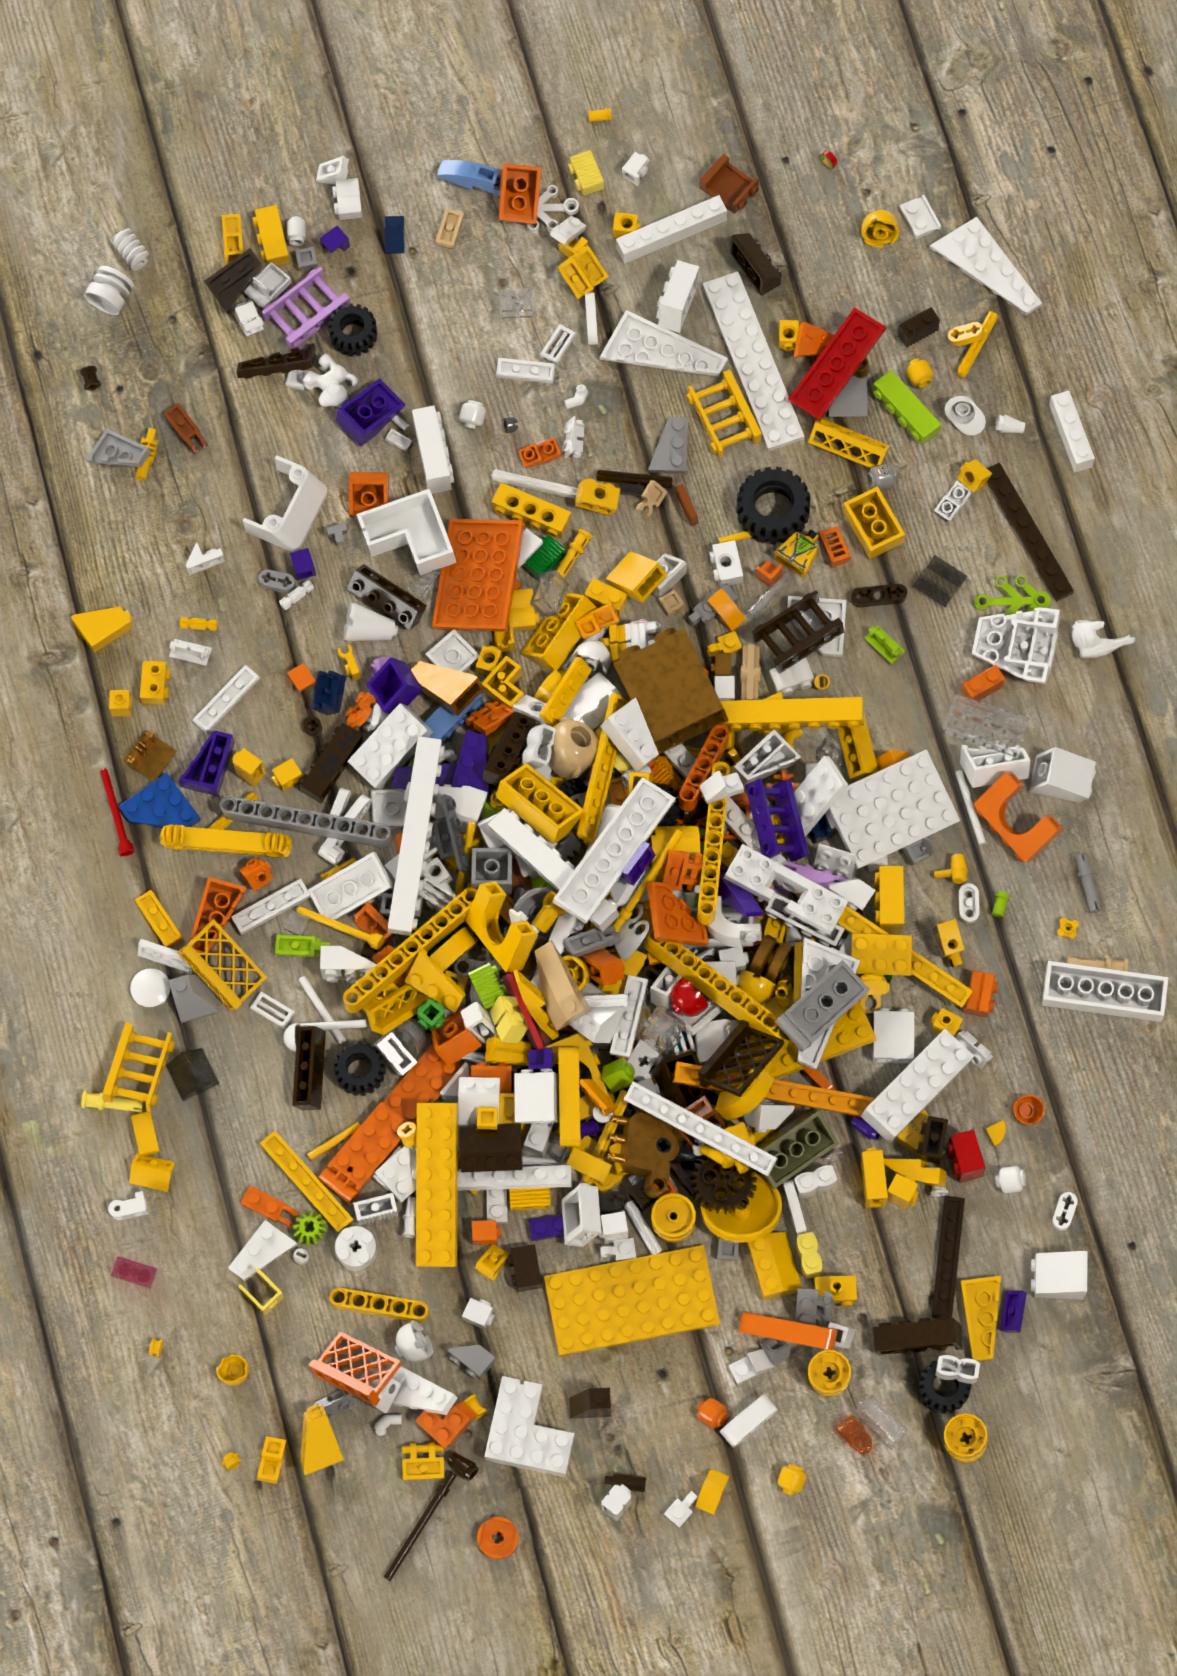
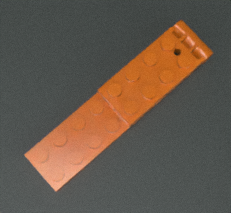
M432 1043L388 1097L379 1103L329 1162L318 1179L348 1204H351L370 1182L374 1172L402 1144V1139L397 1134L398 1128L406 1122H413L417 1126V1103H436L440 1099L442 1089L462 1066L458 1062L448 1066L435 1051L434 1044Z

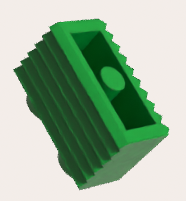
M549 534L545 538H540L543 544L522 565L538 581L566 555V549Z

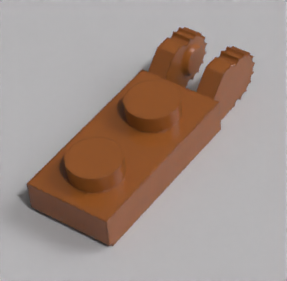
M179 403L163 412L165 419L194 454L198 453V449L191 441L193 438L197 437L199 443L204 448L208 446L199 428Z

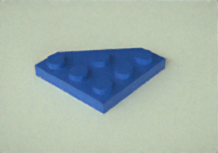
M165 773L118 806L131 824L139 823L159 828L169 824L192 827L201 820L168 773Z

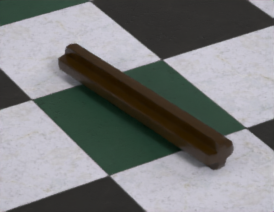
M598 470L596 475L597 481L647 486L650 480H655L663 488H671L673 482L672 477Z

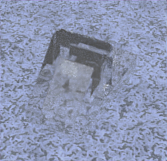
M827 735L816 748V760L820 761L823 756H830L842 775L847 769L843 750L830 735Z

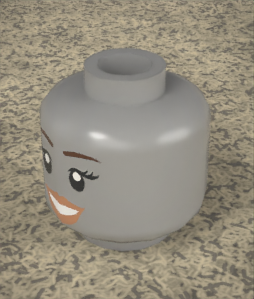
M888 464L872 467L867 474L870 488L878 486L880 491L892 488L895 480H897L895 469H892Z

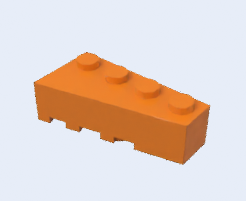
M208 877L190 941L212 919L225 930L231 916H233L245 896L247 887ZM213 926L208 930V939H218V931ZM196 941L192 947L196 952L204 953V941ZM208 942V953L212 952L217 942Z

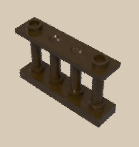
M817 590L806 594L800 601L766 623L756 626L752 631L753 641L757 643L763 640L776 656L774 659L775 668L780 674L844 633L843 622L839 617L834 621L830 620L818 606L820 601ZM810 608L825 625L818 631H814L801 615ZM795 619L807 633L808 637L803 641H798L785 624ZM777 629L780 630L792 645V648L786 652H782L769 636Z

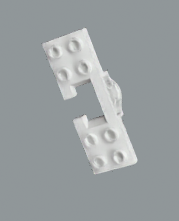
M744 844L740 847L724 876V879L758 896L757 901L762 902V900L770 901L775 892L770 889L774 880L787 891L802 894L797 903L790 900L785 911L790 914L789 918L793 920L794 917H797L828 935L832 933L848 903V900Z

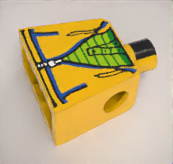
M809 530L805 536L795 532L775 551L774 560L805 579L818 554L819 546L814 543L819 537L818 534L813 530Z

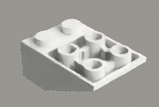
M321 946L320 970L323 980L335 983L338 980H346L347 982L355 983L377 965L342 946Z

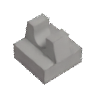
M345 522L326 528L328 538L335 537L337 546L344 544L343 534H347Z

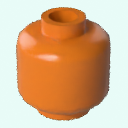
M714 1398L701 1401L697 1407L699 1421L712 1429L722 1427L728 1419L727 1407Z

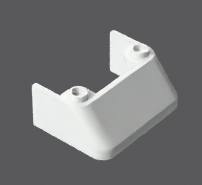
M276 455L277 470L289 475L290 481L298 485V488L283 518L277 515H269L265 518L262 525L244 518L243 524L246 533L293 552L302 547L328 492L326 485L305 467Z

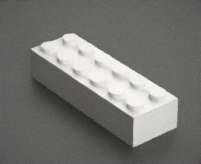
M1048 961L1042 1006L1162 1022L1165 1012L1168 977Z
M944 1029L864 1110L861 1117L891 1144L966 1068L974 1058V1055Z

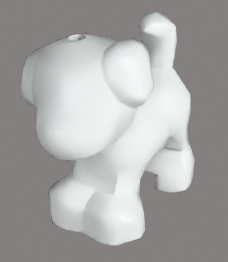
M324 354L319 360L321 365L319 369L326 373L319 375L309 371L303 380L304 387L308 390H313L315 387L323 390L319 397L321 406L341 407L349 401L347 390L340 383L349 380L352 386H355L358 383V378L348 373L344 367L337 365L331 356Z

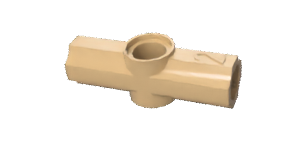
M754 644L743 646L740 683H742L741 700H758L760 646Z

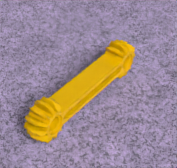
M169 824L163 826L160 833V844L165 848H170V850L213 851L262 855L281 859L288 857L292 850V839L288 835L276 832L257 833Z

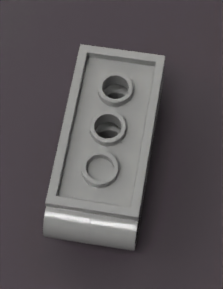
M842 960L785 1011L775 1023L803 1052L864 997L870 989ZM836 987H841L844 994L838 993ZM821 1000H826L829 1003V1007L823 1006Z

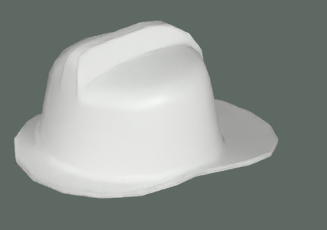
M955 396L948 400L945 405V414L962 433L977 435L982 432L986 424L985 416L968 396Z

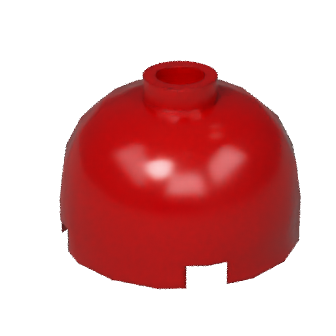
M684 977L678 980L672 988L670 999L673 1004L671 1008L678 1015L682 1013L686 1017L698 1016L709 1005L702 994L693 988L694 985Z

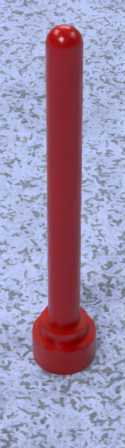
M102 768L100 774L120 840L118 846L119 855L122 857L129 856L135 852L133 843H130V840H127L108 770Z

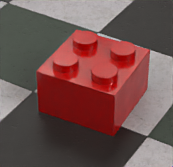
M974 1129L950 1135L946 1153L948 1158L953 1160L951 1168L954 1178H958L959 1183L983 1177L986 1167Z

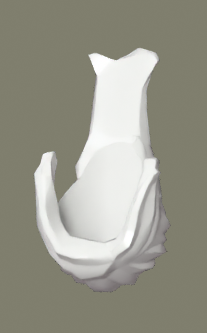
M1077 620L1072 626V640L1074 645L1079 648L1080 658L1106 656L1121 646L1133 644L1135 637L1128 635L1117 639L1100 638L1096 634V630L1104 627V621Z

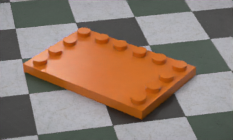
M449 520L447 536L457 563L441 568L432 621L433 629L507 632L525 526L522 520Z

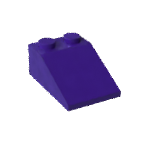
M379 378L338 408L335 421L360 446H363L375 437L406 404Z

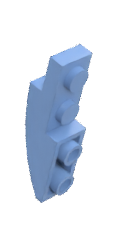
M442 160L436 177L470 190L474 186L498 196L500 194L501 175L498 174V169L468 161Z

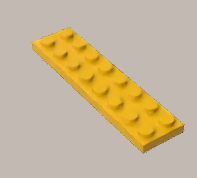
M417 1103L416 1267H457L458 1103Z

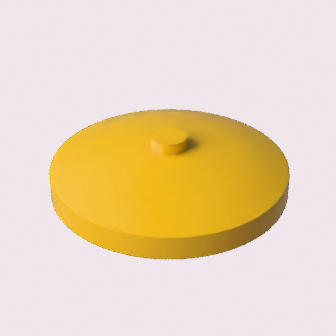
M755 1174L752 1177L757 1178V1182L753 1183L757 1186V1189L752 1191L754 1193L753 1198L747 1197L749 1199L748 1205L742 1203V1210L736 1206L735 1213L728 1209L727 1214H725L723 1209H720V1212L716 1214L715 1207L708 1211L709 1204L702 1207L700 1203L703 1222L713 1234L727 1241L744 1243L759 1240L772 1232L780 1221L782 1199L778 1189H773L761 1175ZM721 1177V1182H720V1183L724 1182V1183L727 1185V1184H728V1180L724 1181L723 1178ZM735 1181L733 1183V1185L737 1188H740L744 1185L741 1181ZM729 1189L730 1194L734 1196L735 1194ZM723 1191L716 1193L718 1198H725L727 1196Z

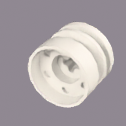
M100 266L97 274L93 277L94 282L89 284L84 297L97 309L107 314L118 315L125 304L124 299H127L130 295L129 292L133 290L134 283L120 271L108 266Z

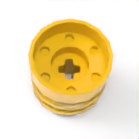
M824 1350L817 1353L811 1359L808 1366V1380L811 1387L817 1393L823 1396H835L841 1394L848 1387L851 1379V1367L848 1359L842 1353L835 1350ZM828 1369L835 1373V1375H832V1379H828L827 1376L823 1375L827 1373Z
M965 1413L958 1414L949 1420L944 1431L945 1447L949 1455L956 1461L963 1463L974 1462L982 1457L987 1448L988 1435L986 1426L981 1419L975 1415ZM964 1436L970 1439L969 1444L961 1442Z

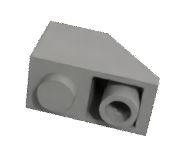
M480 1345L453 1347L448 1350L449 1360L456 1366L461 1364L465 1367V1372L473 1379L477 1377L481 1380L496 1362L495 1357Z

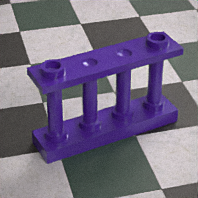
M762 778L746 784L745 788L762 855L771 859L779 855L780 852H788L790 861H797L810 855L791 780H783L771 786L772 788H764ZM766 796H774L776 807L768 806ZM771 814L779 815L781 825H773ZM775 833H783L786 844H778Z

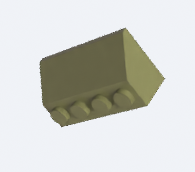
M810 1108L756 1146L778 1158L769 1176L759 1172L773 1189L783 1184L839 1144L819 1110Z

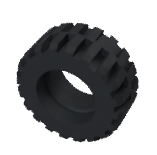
M777 466L776 469L765 467V471L761 472L760 469L754 471V476H747L745 483L741 484L737 494V518L739 523L742 524V529L749 531L753 539L758 537L760 538L759 542L765 543L766 540L771 541V544H776L779 540H781V543H784L788 540V537H791L795 532H802L805 528V523L808 522L810 513V492H807L808 487L806 483H801L799 475H792L793 471L789 469L782 471V467ZM779 493L789 499L792 508L782 517L769 518L758 512L755 502L764 494Z

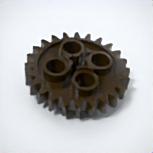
M705 1156L706 1160L700 1158V1165L694 1166L697 1172H692V1177L695 1179L691 1180V1185L696 1186L692 1189L693 1193H698L696 1200L703 1199L702 1207L709 1204L708 1211L715 1207L716 1214L720 1212V1209H723L724 1213L727 1214L728 1209L735 1213L736 1206L742 1210V1203L749 1204L747 1197L753 1198L754 1193L752 1191L757 1189V1186L753 1184L757 1182V1178L752 1177L756 1174V1170L752 1169L740 1174L736 1166H732V1170L724 1171L722 1165L707 1156ZM713 1175L715 1180L708 1182L705 1180V1177ZM721 1177L723 1178L724 1181L728 1180V1184H727V1185H726L724 1182L720 1183V1182H721ZM735 1181H741L744 1185L740 1188H737L733 1185V1183ZM729 1189L735 1194L734 1196L730 1194ZM723 1191L727 1196L725 1198H718L716 1193Z

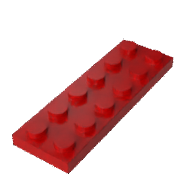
M854 307L791 394L788 401L821 421L885 332L886 327Z

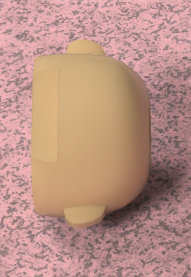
M560 717L558 724L553 727L556 728L554 744L551 746L550 767L562 778H578L595 760L598 740L593 730L585 723L568 719L567 717Z

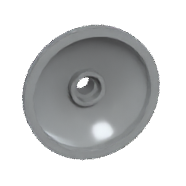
M549 887L532 889L520 897L513 910L523 912L528 917L527 921L529 924H532L531 922L543 907V899L550 891L558 892ZM557 919L547 933L539 930L538 935L549 940Z

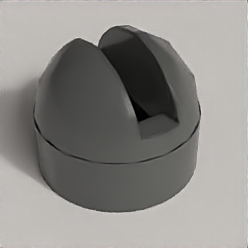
M513 417L504 418L506 433H512L518 429V426L515 425V423H518L517 419Z

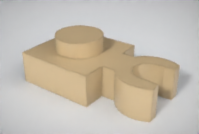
M650 480L641 495L644 501L640 502L636 509L642 511L645 507L646 510L643 515L649 517L653 511L652 507H658L668 491L655 480Z

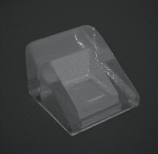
M555 1133L546 1151V1155L558 1164H561L568 1159L571 1147H560V1134Z

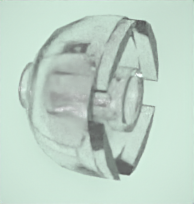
M410 1018L390 1031L413 1057L419 1054L425 1046L427 1040L424 1028L418 1024V1020Z

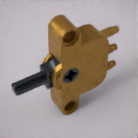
M636 1113L631 1118L614 1115L611 1117L612 1122L624 1125L622 1136L609 1135L610 1141L621 1144L620 1155L608 1153L606 1158L620 1163L622 1169L629 1174L645 1177L644 1191L650 1198L659 1197L667 1189L670 1162L678 1163L680 1160L700 1164V1158L706 1160L705 1155L696 1156L693 1154V1150L682 1148V1143L678 1142L676 1136L672 1134L674 1126L653 1115ZM653 1183L659 1187V1190L654 1187Z

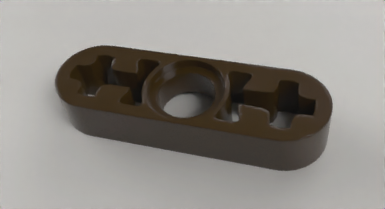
M902 584L856 588L851 594V603L858 608L903 603L907 598V588ZM896 590L902 593L901 597H897V594H895ZM881 591L885 597L882 600H877L873 596L874 593ZM888 591H890L891 594L890 599H888ZM868 593H871V594H870V600H871V601H868ZM857 594H861V597H864L862 601L858 600Z

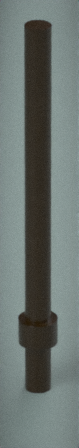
M450 1471L443 1483L438 1485L435 1490L437 1493L384 1575V1578L388 1581L392 1580L439 1503L449 1493V1487L457 1476L454 1472Z

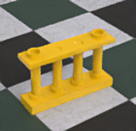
M730 369L723 372V379L720 383L695 393L692 385L688 386L687 400L690 405L693 404L712 442L710 447L714 454L717 453L719 459L723 458V448L746 438H752L754 444L762 441V433ZM723 389L729 391L731 396L728 399L703 409L699 399ZM729 406H736L738 410L737 415L713 425L710 424L707 418L708 415ZM738 422H744L746 426L745 431L724 440H718L715 434L716 431Z
M125 1022L103 1090L104 1102L112 1103L114 1097L123 1096L146 1102V1110L151 1112L152 1107L156 1106L158 1101L157 1091L169 1052L173 1053L175 1047L172 1033H167L165 1041L138 1035L134 1032L133 1024ZM137 1042L163 1048L160 1059L131 1052L129 1049L131 1043ZM132 1060L157 1066L155 1075L151 1076L125 1070V1061ZM128 1078L151 1084L149 1094L120 1088L118 1085L119 1079Z

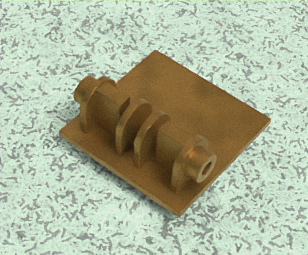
M145 730L123 762L154 782L177 753V750L155 737L156 734L151 730Z

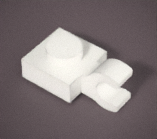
M634 1238L613 1240V1247H600L601 1258L615 1256L616 1262L636 1258Z
M691 1491L683 1502L677 1498L664 1515L680 1528L693 1514L689 1507L697 1500L698 1496Z

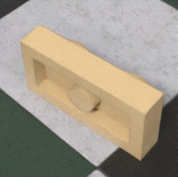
M445 209L435 245L454 249L464 218L463 212Z

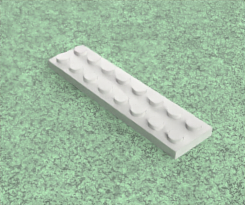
M642 777L554 897L553 903L587 924L621 877L622 870L641 844L648 840L674 804L676 798Z

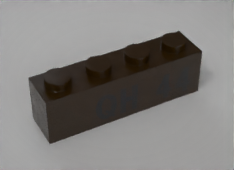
M345 723L335 728L332 733L333 738L329 743H325L321 750V756L312 762L308 775L305 774L300 780L301 792L322 804L348 765V760L364 741L362 733Z
M317 1026L297 1027L292 1106L303 1111L321 1110L326 1031Z

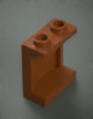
M724 153L700 179V189L712 198L720 195L725 207L734 214L739 209L742 210L750 196H755L759 190V179L755 177L752 180L729 163V157Z

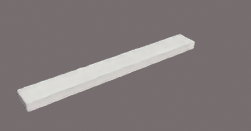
M632 1082L624 1098L625 1101L766 1176H769L778 1159L635 1082Z

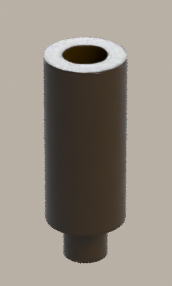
M613 1473V1476H605L604 1484L612 1485V1487L623 1484L630 1491L645 1492L646 1477Z

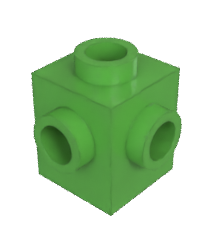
M431 998L427 1003L423 1002L417 1009L418 1024L425 1030L427 1028L431 1031L435 1028L439 1029L446 1021L444 1019L446 1011H444L443 1005L438 1001L434 1002ZM434 1015L435 1018L431 1020L428 1018V1016Z

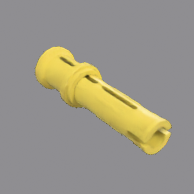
M83 1091L81 1108L92 1107L98 1108L100 1111L107 1108L142 1113L144 1101L114 1097L112 1103L104 1102L103 1093L92 1094Z

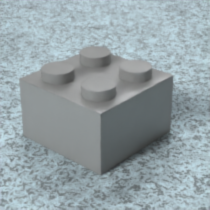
M472 848V888L478 890L480 884L497 882L506 894H512V850L510 848Z

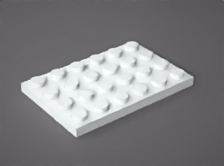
M927 749L848 785L828 809L847 851L857 855L855 862L856 870L960 821Z

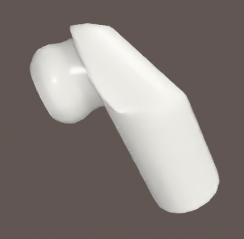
M578 385L575 396L564 400L566 409L580 406L585 402L588 396V390L585 385Z
M452 749L445 750L444 757L439 758V764L445 760L454 763L458 756Z

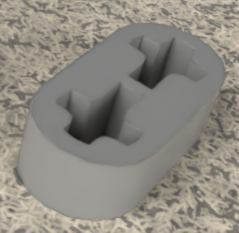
M267 569L259 574V583L265 589L290 593L295 588L294 577L290 574ZM267 576H270L271 580H269L268 583H265V580L263 578H267ZM286 580H289L290 584H288L287 587H284L283 583L286 582Z

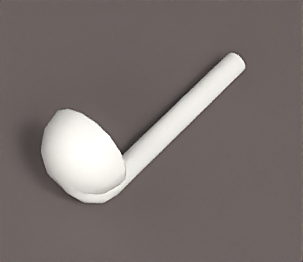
M363 1019L300 1024L297 1022L291 1024L284 1032V1043L287 1048L296 1052L297 1027L317 1026L323 1030L368 1027V1021Z

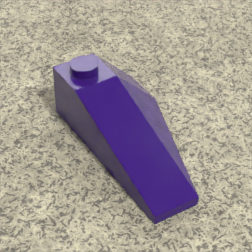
M720 866L717 896H721L722 902L746 917L763 916L764 912L752 893L724 879L729 867Z

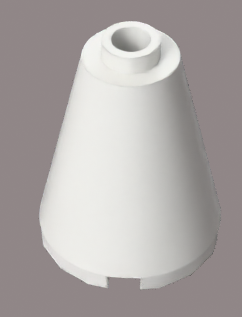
M350 603L343 640L375 641L392 640V637H396L398 625H395L394 620L359 604Z

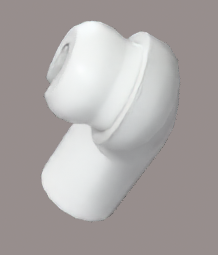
M402 1414L383 1415L374 1425L375 1433L383 1436L386 1434V1429L389 1425L402 1424Z

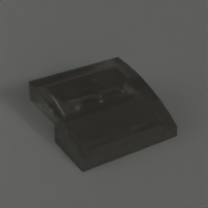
M934 555L913 587L943 607H946L968 576Z

